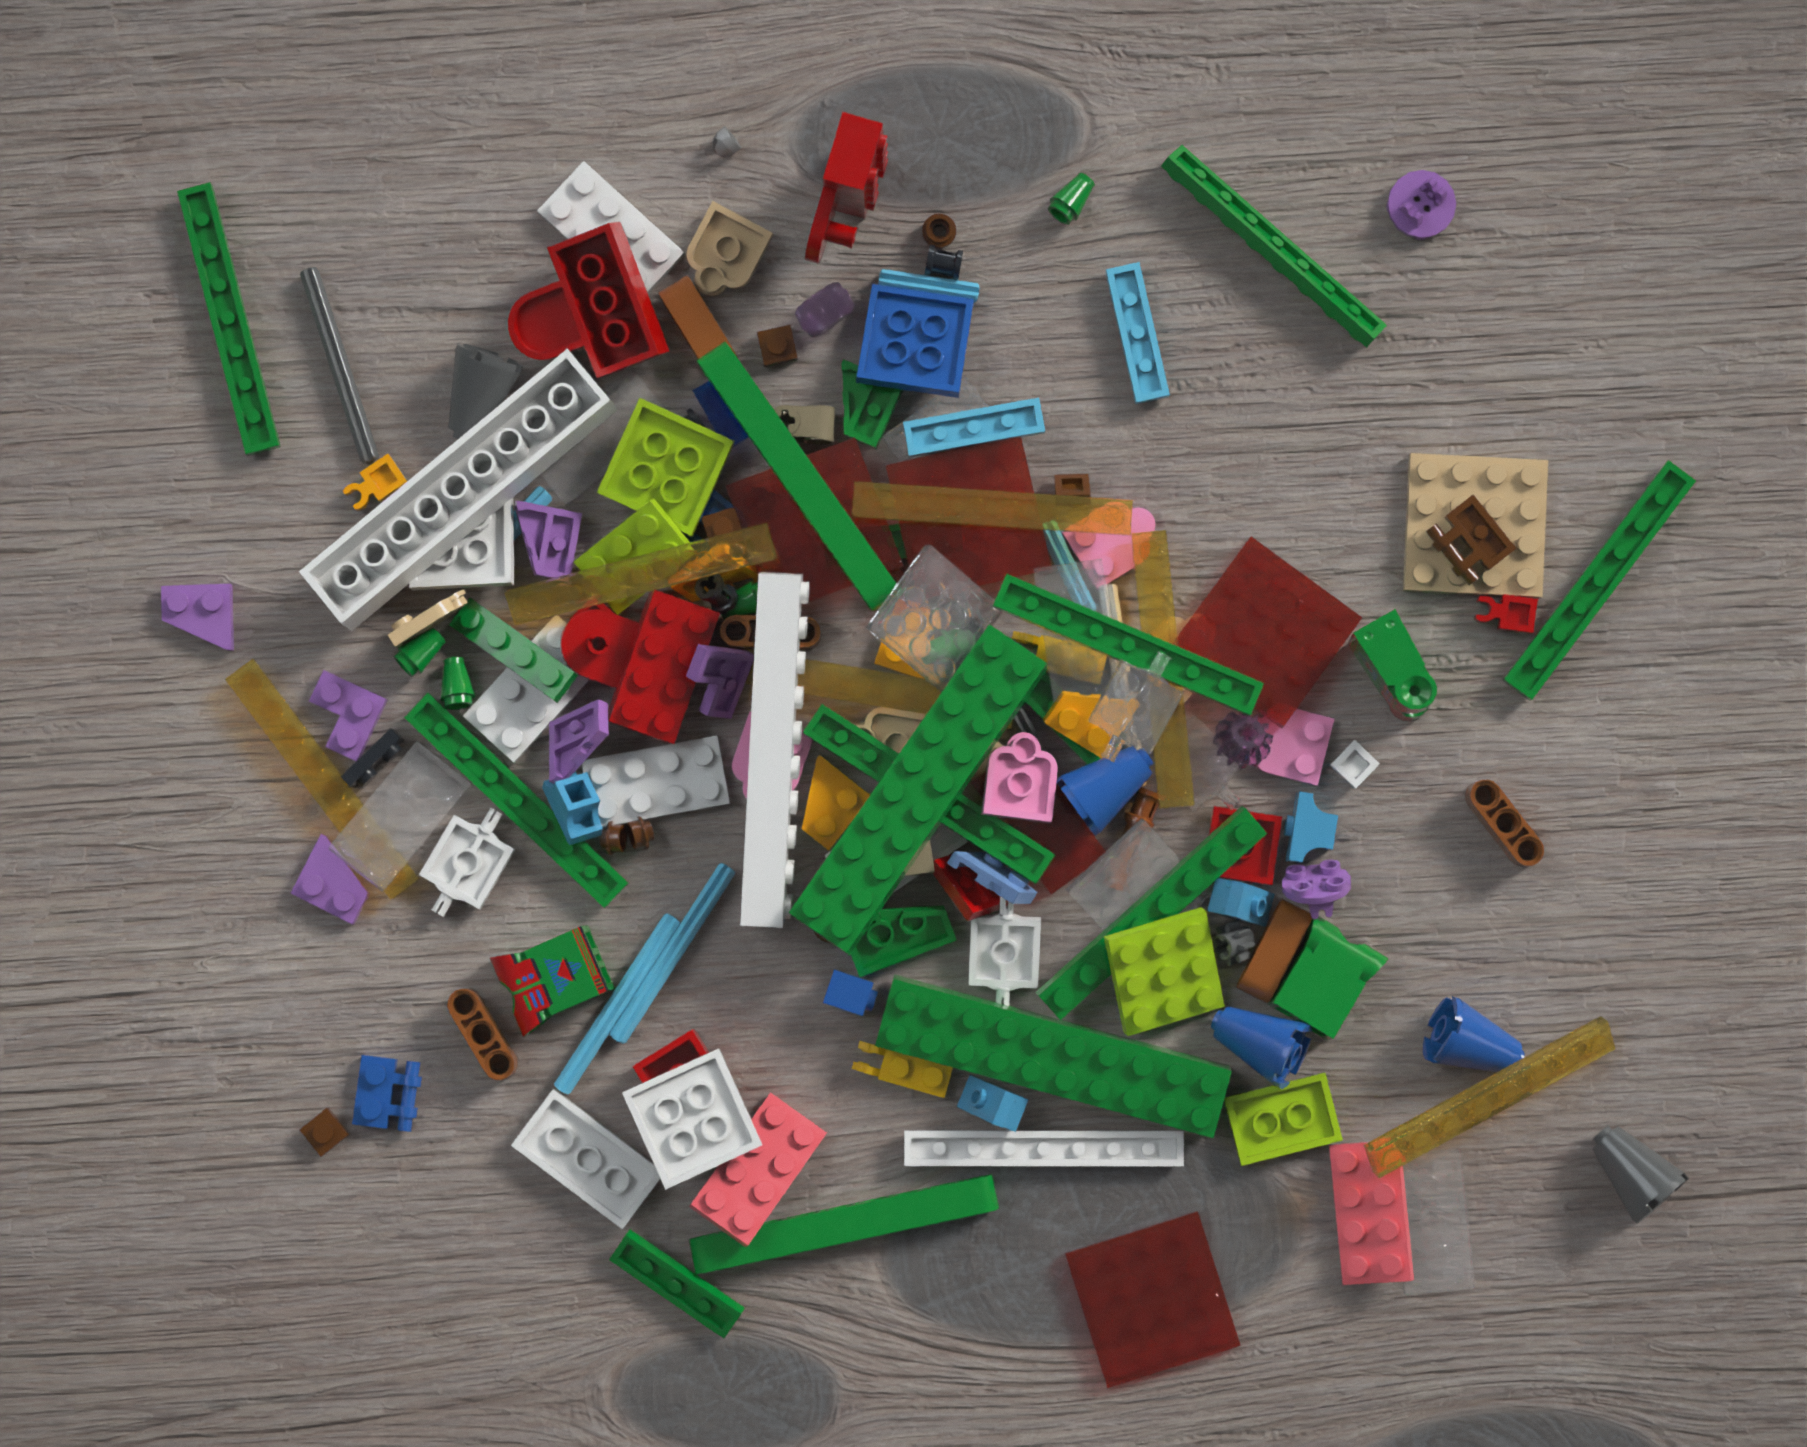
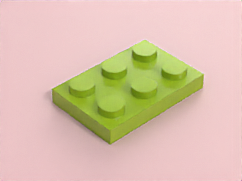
M652 498L580 555L574 563L618 615L695 555L697 550L656 500Z
M1325 1072L1288 1081L1290 1083L1284 1089L1271 1085L1225 1097L1224 1103L1241 1166L1343 1141Z

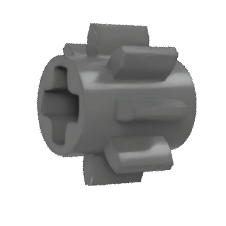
M1239 920L1216 927L1218 935L1213 938L1212 944L1214 953L1218 958L1222 960L1227 959L1229 966L1252 958L1249 951L1255 946V937L1250 928L1241 926Z

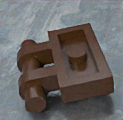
M1471 495L1444 517L1452 527L1450 531L1445 534L1437 523L1426 531L1434 541L1432 546L1437 552L1442 551L1454 566L1452 571L1457 577L1461 575L1469 586L1480 578L1471 567L1476 562L1480 561L1484 568L1489 571L1517 549L1474 495ZM1459 536L1472 551L1466 558L1462 556L1452 543Z

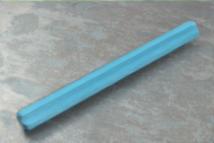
M723 863L717 866L611 1030L610 1036L621 1044H625L734 877L735 871Z
M670 914L663 915L555 1081L554 1086L559 1091L567 1095L572 1092L679 927L680 921Z

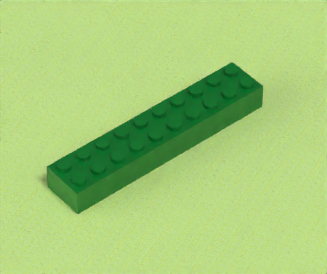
M989 624L791 908L789 914L841 951L850 955L1047 671V663Z
M895 974L875 1044L876 1047L1214 1138L1232 1073L1230 1066L1013 1006H1007L1002 1003L999 1004L991 1000Z

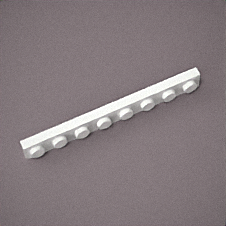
M904 1130V1166H1184V1131L1016 1130L1014 1132L1011 1130Z

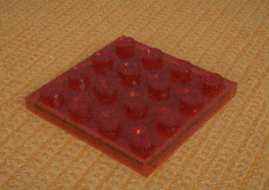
M1021 437L976 444L885 466L917 601L1001 582L1006 574L1019 578L1052 569Z
M856 438L806 455L887 571L890 573L904 568ZM772 469L726 485L758 573L803 574V582H809L808 603L853 587L848 577Z
M1251 536L1172 644L1264 683L1254 709L1282 729L1363 617Z
M1198 1211L1065 1252L1107 1388L1241 1346Z

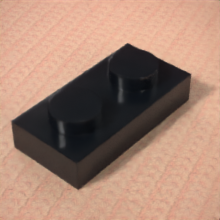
M390 728L341 778L350 787L356 788L358 785L362 788L365 787L376 777L378 773L375 769L384 760L389 763L402 751L399 745L405 740L396 730Z

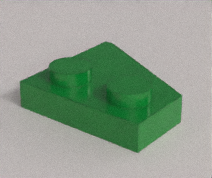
M843 359L841 368L843 376L844 435L877 450L903 390L856 383L858 365Z

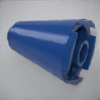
M1132 745L1063 774L1057 778L1056 783L1094 836L1102 832L1153 774L1150 767L1154 765V762L1143 747L1136 750Z
M1452 996V999L1446 997L1436 1007L1427 1025L1433 1028L1431 1037L1427 1038L1424 1036L1423 1040L1425 1060L1435 1064L1510 1074L1514 1069L1520 1068L1525 1053L1522 1050L1521 1042L1460 998Z
M1227 1007L1224 1011L1219 1010L1211 1023V1029L1214 1030L1213 1036L1217 1041L1280 1089H1284L1289 1085L1290 1082L1284 1080L1289 1072L1294 1075L1297 1074L1311 1041L1305 1034L1306 1032H1312V1027L1306 1023L1233 1007Z

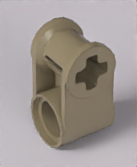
M781 405L774 409L780 419L782 416H786L789 423H794L789 424L788 430L796 442L822 445L834 443V407L826 405Z

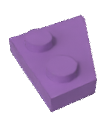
M519 500L515 501L514 507L533 574L569 582L582 513Z
M232 584L161 586L162 621L223 649L234 651Z
M597 699L549 722V782L554 784L556 781L569 778L609 735L608 703Z
M321 834L291 894L354 925L370 893L355 876L346 860L341 857L329 837Z

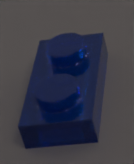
M710 381L692 390L715 432L735 441L733 448L750 439Z

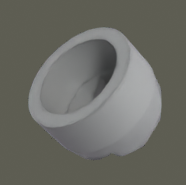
M725 126L715 134L712 140L713 149L721 157H729L742 148L737 139Z

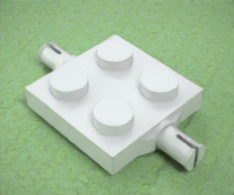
M491 807L481 825L468 823L460 817L453 815L419 874L434 883L439 891H441L431 910L443 917L453 899L465 901L481 910L515 851L514 848L500 841L493 833L503 814L498 811L496 812Z
M1000 897L999 913L984 915L971 920L968 984L971 986H987L996 990V1002L1001 1004L1003 997V1004L1009 1006L1010 991L1018 988H1038L1041 917H1021L1013 914L1014 904L1008 901V906H1006V900Z

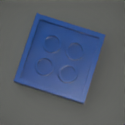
M872 284L856 383L959 398L974 299Z

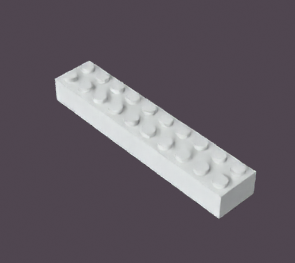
M566 349L299 572L338 621L353 631L406 587L409 582L418 577L618 409L571 352Z
M758 573L740 926L783 928L785 919H791L789 911L793 907V894H787V884H793L795 860H788L789 849H794L796 846L797 825H790L791 814L796 815L798 810V791L792 790V780H798L800 773V756H794V744L800 745L802 736V721H796V709H802L804 687L797 686L798 674L805 673L806 652L799 651L800 639L807 637L808 617H801L802 604H807L809 600V582H803V574Z

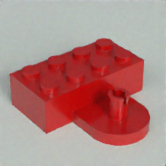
M842 112L823 176V189L812 223L805 252V261L819 264L827 241L852 249L858 227L834 222L836 211L863 219L866 218L868 210L874 211L879 195L878 178H884L889 160L887 158L888 135L883 134V123Z
M621 222L604 224L547 247L559 281L521 296L512 306L508 317L510 338L521 353L532 359L547 360L558 357L566 349L571 352L585 346L596 378L611 375L670 352Z
M658 590L649 591L639 622L599 609L583 611L572 617L561 633V655L566 665L579 676L615 688L608 708V723L668 744H675L696 682L686 676L698 644L709 646L720 613Z

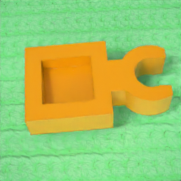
M386 454L359 472L365 480L361 484H349L344 488L343 492L346 496L351 495L355 491L361 493V500L353 505L356 511H360L367 507L370 497L373 495L381 503L403 486L407 480L392 457Z

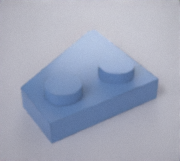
M954 851L947 862L955 869L957 867L971 868L978 874L975 879L976 882L994 891L1012 904H1031L1038 893L1028 885L1029 880L1015 871H1011L1007 866L986 852Z

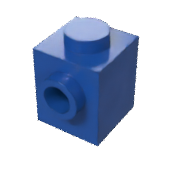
M834 969L823 1003L863 1016L865 1010L872 1012L878 991L872 990L873 982Z

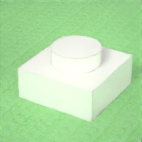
M1353 740L1330 766L1353 789H1356L1380 763L1356 740Z

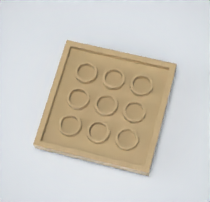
M1410 453L1408 462L1403 591L1502 596L1507 594L1528 598H1542L1548 460ZM1471 495H1474L1517 549L1489 571L1484 568L1480 561L1476 562L1471 567L1480 578L1469 586L1461 575L1457 577L1452 571L1454 566L1442 551L1437 552L1432 546L1434 541L1426 531L1437 523L1446 534L1452 527L1444 517ZM1460 536L1452 541L1464 558L1472 553Z

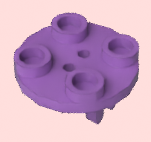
M1418 170L1409 172L1397 180L1389 192L1386 208L1391 221L1398 230L1409 237L1424 240L1436 236L1447 228L1455 214L1456 199L1454 190L1446 179L1435 172ZM1415 197H1418V198L1420 199V201H1419V202H1415V201H1414V198H1415ZM1424 207H1428L1429 212L1424 211Z
M1332 859L1324 860L1319 865H1290L1285 869L1286 876L1282 879L1283 894L1294 902L1308 904L1313 919L1319 917L1318 912L1321 909L1324 910L1326 917H1331L1334 901L1346 896L1351 890V876L1346 870L1341 869L1339 861Z

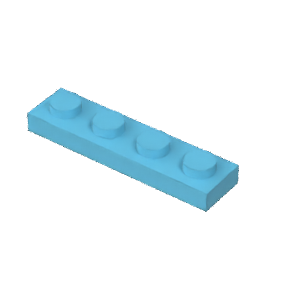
M1140 262L1106 269V278L1135 404L1167 398L1170 396Z
M1039 398L903 422L909 458L1045 433Z

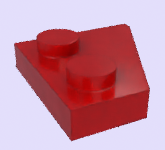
M952 854L933 861L935 869L933 875L967 921L1000 910V896L976 882L977 873L969 867H957L955 869L947 863Z

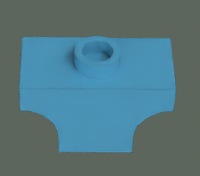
M575 771L569 778L556 781L554 784L549 782V780L543 782L542 789L569 845L601 836L603 828L598 813L600 799L587 772L577 775Z
M1297 792L1293 815L1286 816L1284 836H1289L1285 861L1302 863L1305 855L1312 849L1333 850L1338 815L1324 813L1319 810L1314 803L1313 793Z
M1217 878L1207 911L1266 927L1275 894L1246 883Z
M969 1075L957 1107L989 1123L1016 1132L1029 1099Z

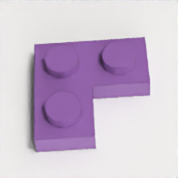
M698 644L686 676L694 682L709 683L699 707L700 712L711 717L732 718L754 661L752 653L747 650Z
M323 670L309 700L311 703L340 715L325 747L354 761H357L362 756L388 701Z

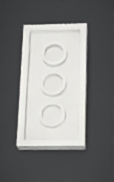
M584 161L537 210L538 214L566 239L607 223L621 222L648 294L685 256V253Z
M556 614L536 635L532 642L568 667L560 651V637L567 623ZM507 667L463 717L509 759L516 763L549 727V722L555 720L591 680L578 675L560 701L556 703Z
M718 736L592 758L582 763L583 773L587 772L600 799L598 813L602 828L606 827L610 821H613V824L619 825L638 820V816L646 820L730 804Z
M555 1089L550 1092L511 1145L621 1229L626 1226L660 1180L653 1162Z

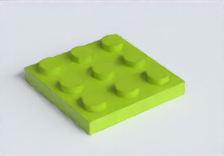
M639 398L597 493L636 511L654 498L680 531L693 536L735 441Z
M1202 907L1104 936L1122 1029L1127 1036L1225 1007L1207 913Z

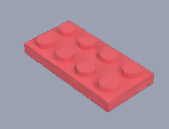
M771 1092L751 1119L763 1145L718 1165L689 1206L744 1247L749 1245L827 1134V1132Z
M1385 1140L1329 1145L1342 1284L1413 1281L1414 1273L1401 1141Z

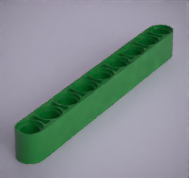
M724 341L696 360L707 379L870 610L874 612L900 594L901 590L729 345Z
M989 1174L767 1221L763 1223L747 1247H744L723 1231L697 1236L688 1240L695 1274H701L998 1210L999 1204L993 1176Z

